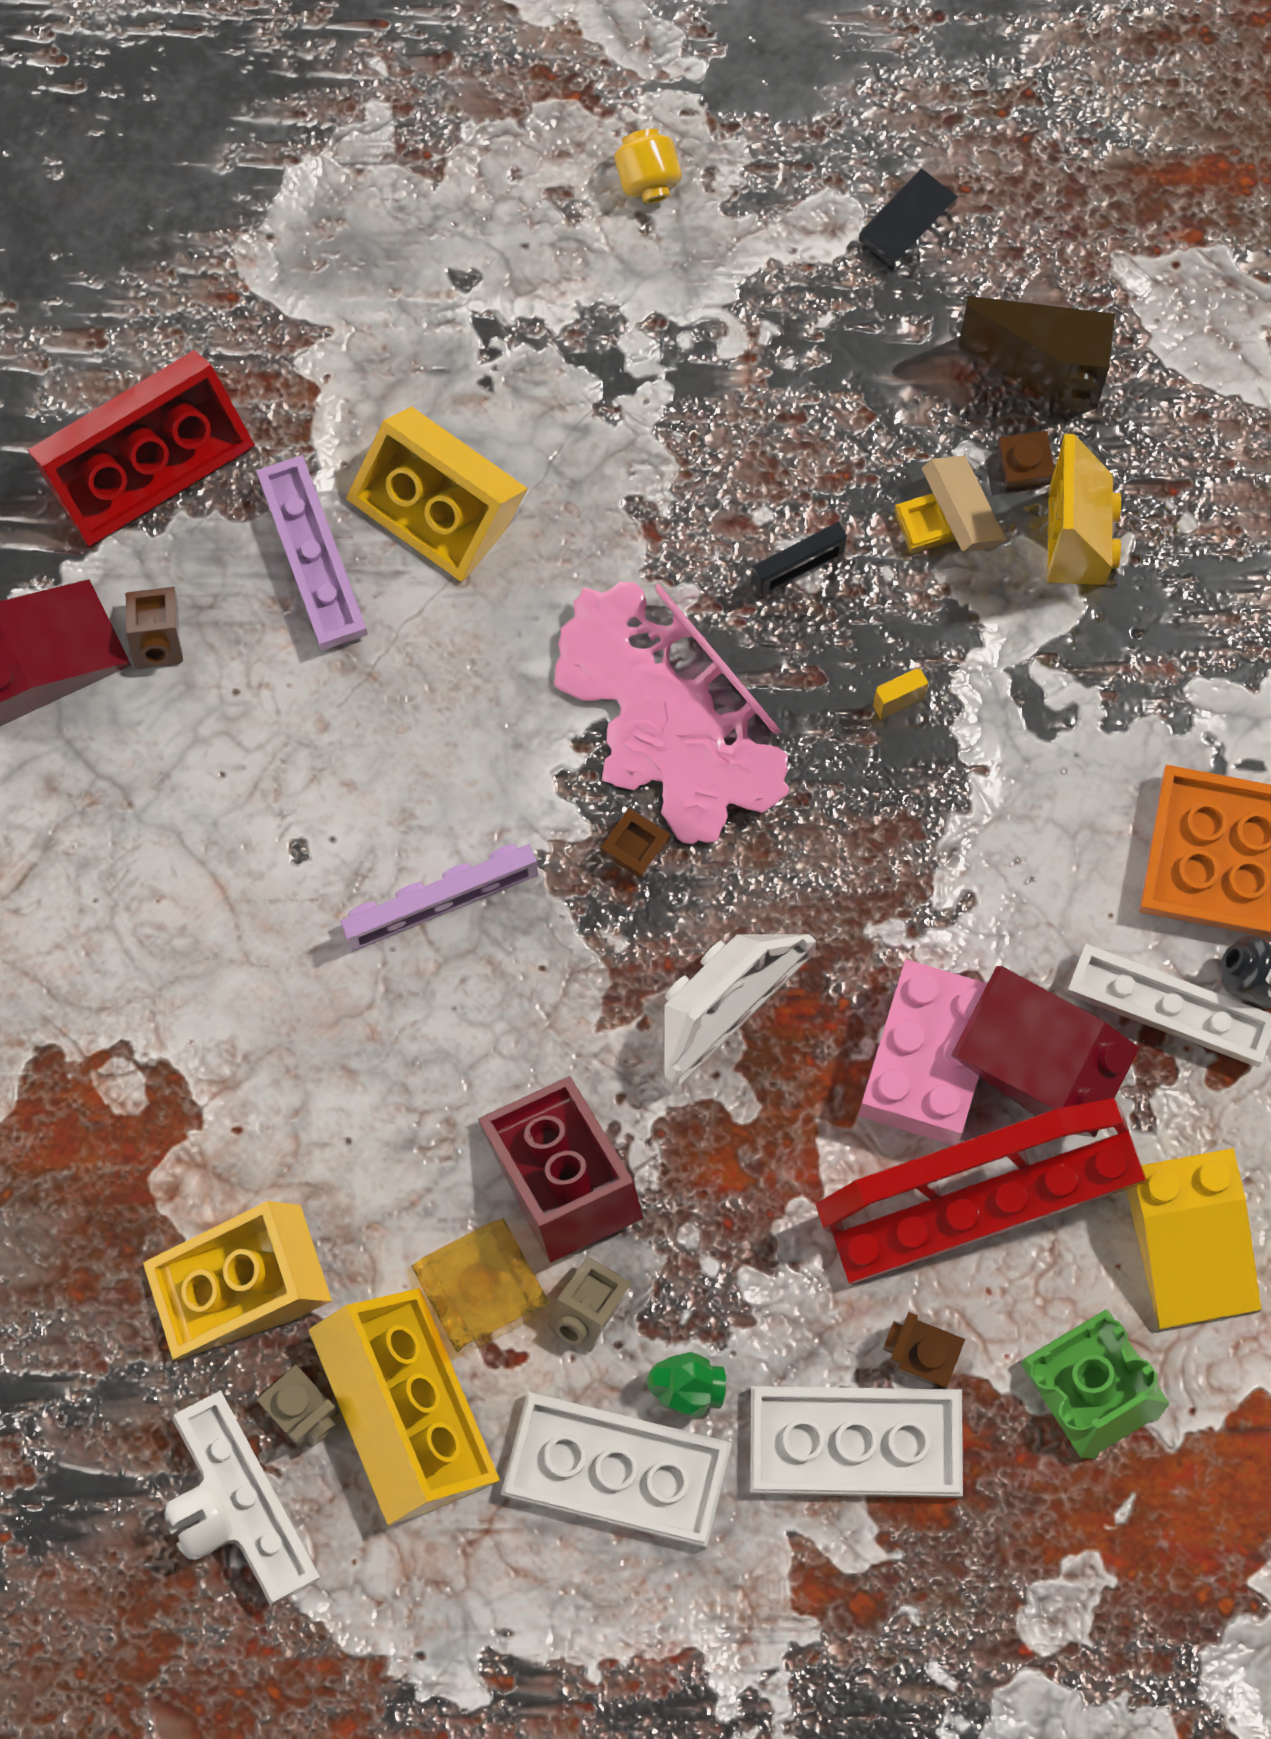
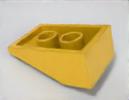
M1064 434L1048 490L1047 583L1106 585L1111 569H1119L1121 540L1112 539V522L1119 523L1121 493H1113V475L1075 434Z
M1234 1148L1142 1165L1148 1182L1127 1189L1126 1192L1158 1330L1261 1311L1247 1202Z
M266 1201L143 1262L173 1360H180L285 1324L332 1302L302 1207L298 1204Z

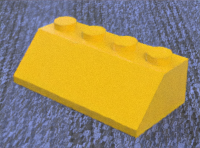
M420 1288L345 1305L308 1329L387 1525L424 1515L500 1481Z

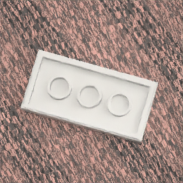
M751 1386L750 1494L962 1498V1390Z
M527 1392L501 1497L707 1548L732 1443Z

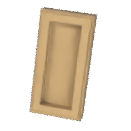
M966 456L934 458L922 467L923 473L962 552L997 548L1006 540Z

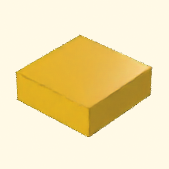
M933 493L895 505L894 512L910 555L956 541Z
M916 668L877 687L873 707L880 720L925 700L929 683L921 668Z

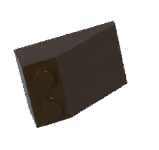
M968 295L958 346L1049 402L1060 403L1063 407L1071 410H1084L1088 407L1097 408L1110 367L1115 314Z

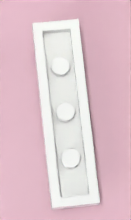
M1086 943L1066 992V995L1258 1068L1264 1060L1271 1040V1013Z

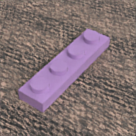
M303 455L256 470L320 650L323 651L368 635Z
M516 844L503 846L493 851L489 855L490 860L473 867L469 863L454 866L442 874L443 879L426 886L423 883H414L397 891L395 899L377 905L376 902H368L353 908L348 912V918L340 921L351 952L538 876L537 860L530 844L519 848Z

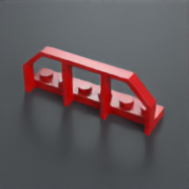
M1115 1098L1057 1108L862 1177L820 1200L815 1205L823 1229L833 1235L848 1283L855 1285L1133 1188L1148 1181L1123 1111ZM1112 1127L1118 1133L1033 1164L1029 1163L1025 1151L1061 1137ZM1004 1157H1008L1019 1168L945 1195H941L937 1183L939 1180ZM913 1189H917L930 1199L844 1230L842 1224L843 1220L871 1204Z

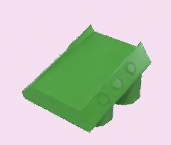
M1104 1310L1027 1356L1021 1363L1081 1458L1096 1459L1098 1454L1152 1420L1158 1421L1170 1404L1159 1388L1157 1372L1149 1361L1138 1356L1128 1340L1126 1330L1119 1321L1114 1319L1109 1310Z

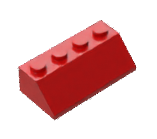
M193 350L27 451L86 544L91 546L254 447L255 444L214 368L205 358Z

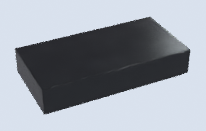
M921 168L859 233L858 241L893 269H896L957 204L958 196Z
M838 521L753 565L751 585L758 597L762 596L763 598L844 556L847 534L840 522Z

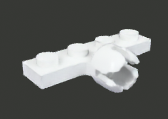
M219 1391L174 1414L172 1420L202 1475V1482L198 1487L169 1501L165 1508V1521L171 1534H175L199 1522L178 1535L180 1541L176 1545L188 1559L196 1560L225 1544H236L243 1552L270 1606L317 1582L320 1576L222 1392Z

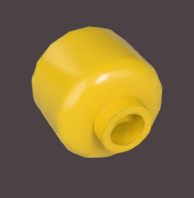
M655 128L636 131L623 137V145L616 150L614 159L625 194L631 197H642L643 204H653L668 199L671 196L669 190L675 187L682 179V171L673 140L669 136L660 135L659 130Z

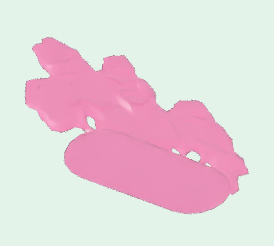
M619 582L612 589L604 593L584 587L581 590L580 596L573 602L575 617L561 627V636L558 642L561 656L555 666L554 685L558 690L582 701L612 699L617 700L621 707V715L609 722L607 726L606 743L612 750L611 755L605 759L601 781L630 790H635L640 785H644L651 780L661 781L663 783L661 814L676 838L682 843L694 844L698 840L706 843L716 842L719 839L721 829L726 823V806L730 803L764 813L789 793V786L784 781L788 772V755L779 747L756 744L747 737L748 720L757 714L774 734H782V731L658 583L655 586L658 596L674 614L673 623L670 626L658 625L645 619L644 612L647 606L645 594L634 582ZM634 617L642 623L639 627H628L627 625L629 619ZM649 633L648 636L652 641L656 637H660L661 642L650 648L640 649L631 646L629 638L633 635ZM684 637H693L713 661L694 680L682 679L674 672L670 665L669 654L671 645ZM663 649L664 657L661 663L655 664L653 654ZM723 673L747 703L738 711L719 715L714 710L712 695L709 693V683ZM735 729L738 736L736 741L732 745H726L724 738Z

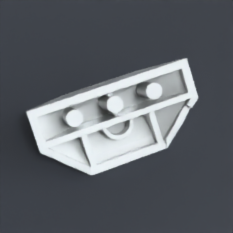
M737 934L727 945L721 940L703 956L700 963L704 967L691 980L685 975L667 991L664 996L668 1001L664 1006V1088L671 1095L815 954L817 941L810 934Z

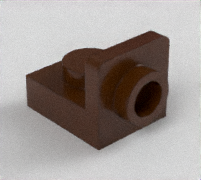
M175 586L126 592V635L134 667L146 668L182 663L183 651L179 637L178 599Z
M908 1312L904 1324L893 1321L882 1349L892 1354L887 1368L940 1389H947L965 1338L917 1320L918 1315Z

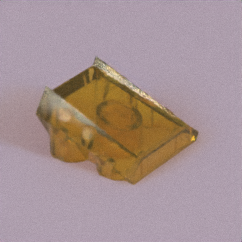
M504 1218L490 1222L424 1256L411 1266L456 1353L481 1348L532 1321L550 1305L548 1298Z

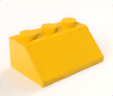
M411 406L383 420L345 499L462 582L470 575L509 527L528 488Z

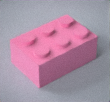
M905 959L858 1117L950 1145L958 1144L979 1075L960 1063L951 1054L987 983Z

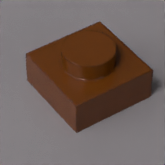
M1047 431L999 437L997 447L1006 490L1051 483L1054 464Z
M628 808L600 847L602 855L643 880L670 842L671 834Z

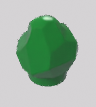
M688 1352L671 1356L656 1363L647 1376V1387L659 1399L661 1405L681 1415L701 1418L708 1408L720 1409L724 1403L726 1393V1373L724 1367L711 1366L710 1361L699 1354Z

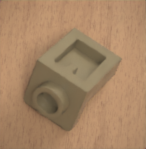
M587 1256L557 1298L548 1321V1327L557 1332L567 1343L578 1345L591 1352L596 1346L602 1330L628 1294L632 1282Z
M296 1364L256 1399L299 1449L307 1442L312 1447L317 1445L336 1427L332 1420L339 1414L338 1410Z

